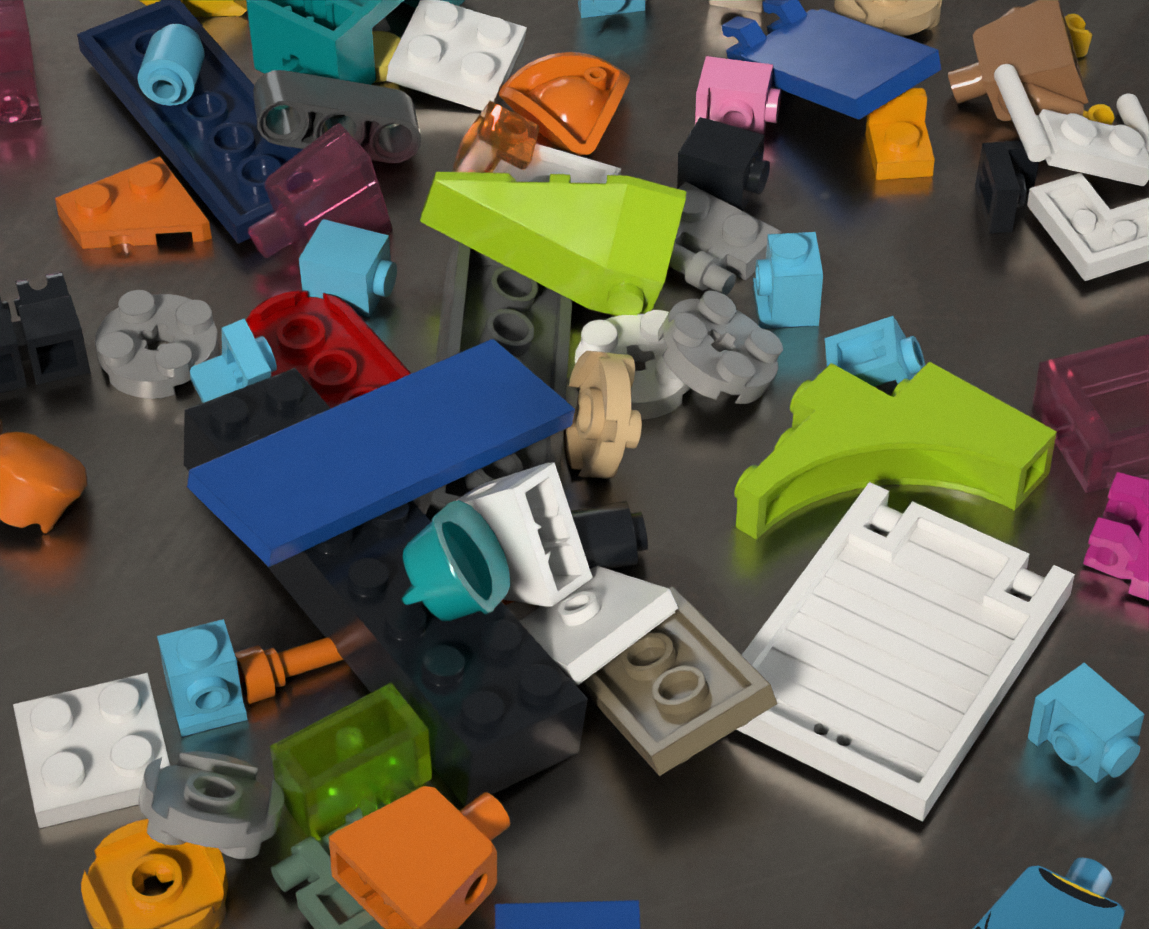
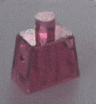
M340 123L330 128L267 177L264 185L274 212L248 228L252 241L265 258L272 256L290 244L301 255L322 219L381 234H387L393 230L371 157Z

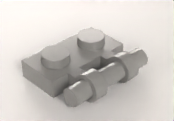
M685 182L679 188L686 191V200L669 267L684 274L685 281L688 284L702 291L711 288L714 291L727 295L735 284L736 276L746 281L755 272L756 260L766 259L767 234H781V231Z

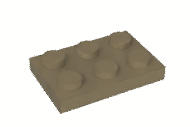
M673 586L668 589H670L678 606L675 613L579 684L659 776L687 761L693 755L734 730L746 725L752 719L778 704L771 684Z

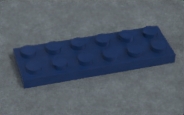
M160 0L77 34L80 52L237 243H241L340 199L338 181L311 150L276 145L268 142L261 136L257 128L253 99L254 84L180 0ZM182 24L190 27L198 34L204 48L205 57L192 96L186 102L179 105H162L152 101L141 91L138 84V73L151 37L167 25Z

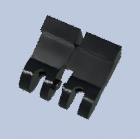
M62 271L45 274L47 285L40 290L31 288L28 278L15 281L19 298H16L14 303L17 316H20V321H11L9 304L7 301H1L0 297V393L27 387L22 362L27 360L31 362L36 385L91 373L82 328Z

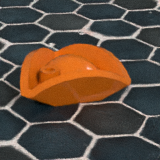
M579 52L556 53L538 58L519 69L501 87L498 95L524 122L558 148L579 156L588 155L596 149L629 84L630 76L610 62L597 56Z

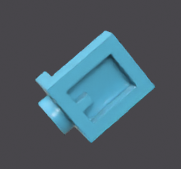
M894 316L825 338L827 366L833 363L874 387L894 380L898 384L905 378L911 380L925 366L923 352L915 336L906 338Z

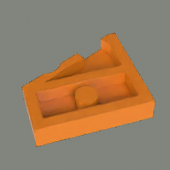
M160 156L55 198L59 217L82 249L111 248L117 244H130L133 246L157 245V234L192 232L193 242H204L212 239L209 220Z

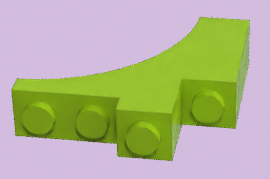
M930 361L911 380L908 378L903 379L896 386L891 396L830 363L813 381H804L794 393L790 403V411L793 413L792 427L781 435L774 451L759 466L751 465L739 478L734 491L735 498H737L736 528L757 540L774 524L810 503L835 494L865 488L869 482L877 486L922 485L953 489L989 499L1015 511L1049 475L1057 431Z

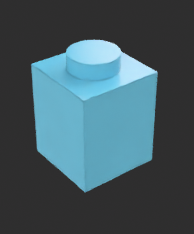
M322 219L299 257L302 291H307L308 297L323 299V293L336 296L348 303L359 316L370 318L381 297H388L396 282L397 264L391 261L389 235Z

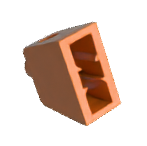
M423 786L330 835L328 838L332 877L384 929H458L490 895L497 884V850L491 841L510 827L509 816L502 804L490 793H482L459 811L435 787Z

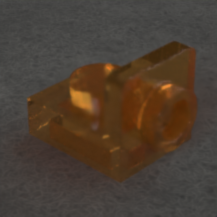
M489 100L461 140L452 172L492 173L500 160L525 170L532 161L539 126L520 114Z

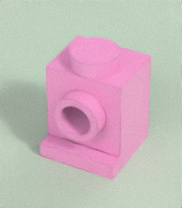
M706 56L696 91L695 124L699 117L764 135L767 122L777 123L781 103V89L772 88L773 65Z

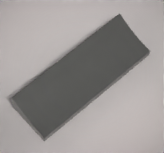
M455 241L445 271L435 363L490 339H494L566 400L572 300ZM563 430L421 496L419 509L432 522V518L445 505L456 501L476 487L545 463L554 462L560 478Z

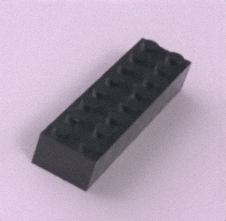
M293 368L185 409L184 466L189 471L331 408L303 376ZM413 501L268 567L321 633L333 641L340 656L464 806L484 792L492 795L579 753L588 698L502 601L491 613L484 614L482 611L451 621L440 620L427 609L422 601L404 605L401 598L411 586V582L403 563V549L408 542L431 523Z

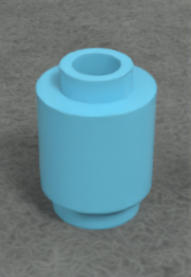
M170 24L157 31L151 37L138 73L139 87L149 99L162 105L174 106L186 102L192 96L205 57L204 48L198 34L188 26Z

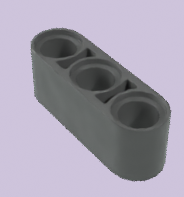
M274 70L265 73L257 80L253 88L257 128L261 136L270 143L387 163H400L409 160L417 153L421 146V134L415 106L412 99L400 90L286 70ZM280 105L289 106L285 109H273L274 107ZM335 115H345L338 119H330V117ZM391 124H400L393 128H385Z

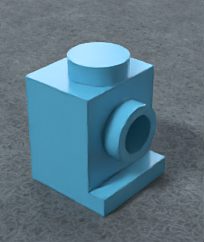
M816 232L767 234L766 259L756 260V278H753V292L759 327L768 329L819 326L823 270Z
M224 619L157 636L166 685L181 737L248 720L242 697L237 660Z
M1084 662L1035 697L1028 739L1036 746L1048 740L1063 761L1071 766H1077L1097 783L1108 774L1113 778L1120 776L1134 763L1140 753L1138 740L1145 714Z

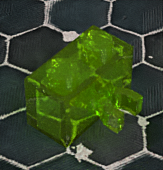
M392 682L270 746L274 778L283 790L284 805L306 836H312L316 840L346 823L345 815L357 808L361 809V816L364 817L376 811L377 804L382 801L385 805H388L411 793L412 789L432 779L428 728Z

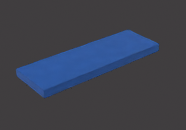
M490 339L190 469L187 488L268 567H271L572 426L575 408L497 341Z

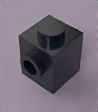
M699 117L678 152L677 189L687 182L744 211L753 193L760 195L768 180L770 162L763 159L765 135Z

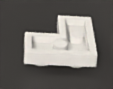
M1082 173L1029 189L1027 206L1084 281L1149 261V198L1109 209Z

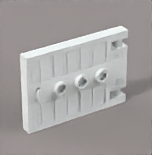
M869 482L743 652L742 656L771 684L778 704L736 730L923 821L1070 597L1075 574L1053 565L1046 577L1040 576L1027 570L1029 553L913 501L904 513L888 507L889 491ZM873 530H878L888 536L884 537L876 532H873ZM1016 593L1020 596L1029 599L1030 601L1027 602L1023 599L1014 596L1013 594Z

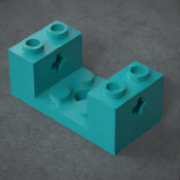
M246 0L254 68L264 74L274 70H286L371 85L376 81L372 28L400 3L403 2L417 8L420 0ZM441 0V1H446V2H449V3H451V4L460 6L465 0Z

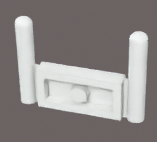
M1003 64L995 70L994 79L1029 160L1040 162L1046 159L1047 164L1050 166L1145 186L1149 180V121L1138 98L1134 94H1124L1118 98L1116 103L1124 125L1113 126L1088 120L1079 114L1070 113L1066 115L1045 109L1039 115H1036L1015 67L1010 64Z

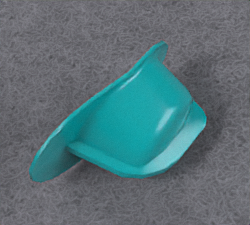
M460 500L445 505L432 518V522L408 542L403 549V563L411 586L407 589L401 600L404 605L422 601L427 609L442 621L455 620L482 611L484 614L491 613L505 598L510 588L509 567L495 533L482 515L471 505Z

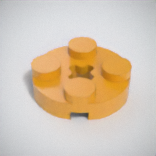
M143 819L113 831L94 850L96 859L89 867L88 874L84 870L81 881L82 897L89 922L93 929H216L224 921L228 879L224 859L219 848L205 847L188 842L181 845L159 843L147 834L149 820ZM156 876L161 883L174 881L173 885L160 895L146 896L141 894L145 891L144 880L148 877Z

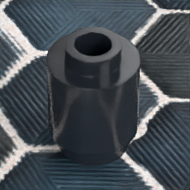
M626 501L571 510L590 570L596 566L612 570L638 565V552L648 550L647 532L642 512L631 513Z

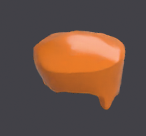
M24 432L1 434L0 520L8 525L25 528L31 524H39L41 531L47 534L53 529L69 505L78 499L87 487L86 468L68 452L36 435Z

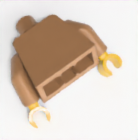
M1037 0L1025 7H1013L1001 18L976 29L972 36L978 62L948 72L951 89L958 104L988 94L997 119L1002 121L1012 120L994 79L995 70L1003 64H1010L1015 67L1036 115H1039L1045 109L1066 115L1075 113L1088 120L1112 125L1115 119L1113 111L1105 104H1097L1088 111L1084 110V104L1089 102L1077 58L1084 57L1087 54L1093 35L1089 30H1085L1086 23L1080 15L1068 14L1064 17L1059 0Z

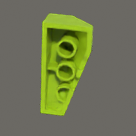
M435 172L421 212L420 222L588 309L614 316L645 314L653 309L664 285L686 200V191L621 175H607L606 183H571L570 174H550L549 182H516L509 173Z

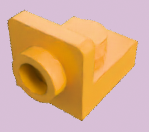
M911 88L867 115L865 135L876 180L933 176L935 158L925 123L927 95L924 88Z

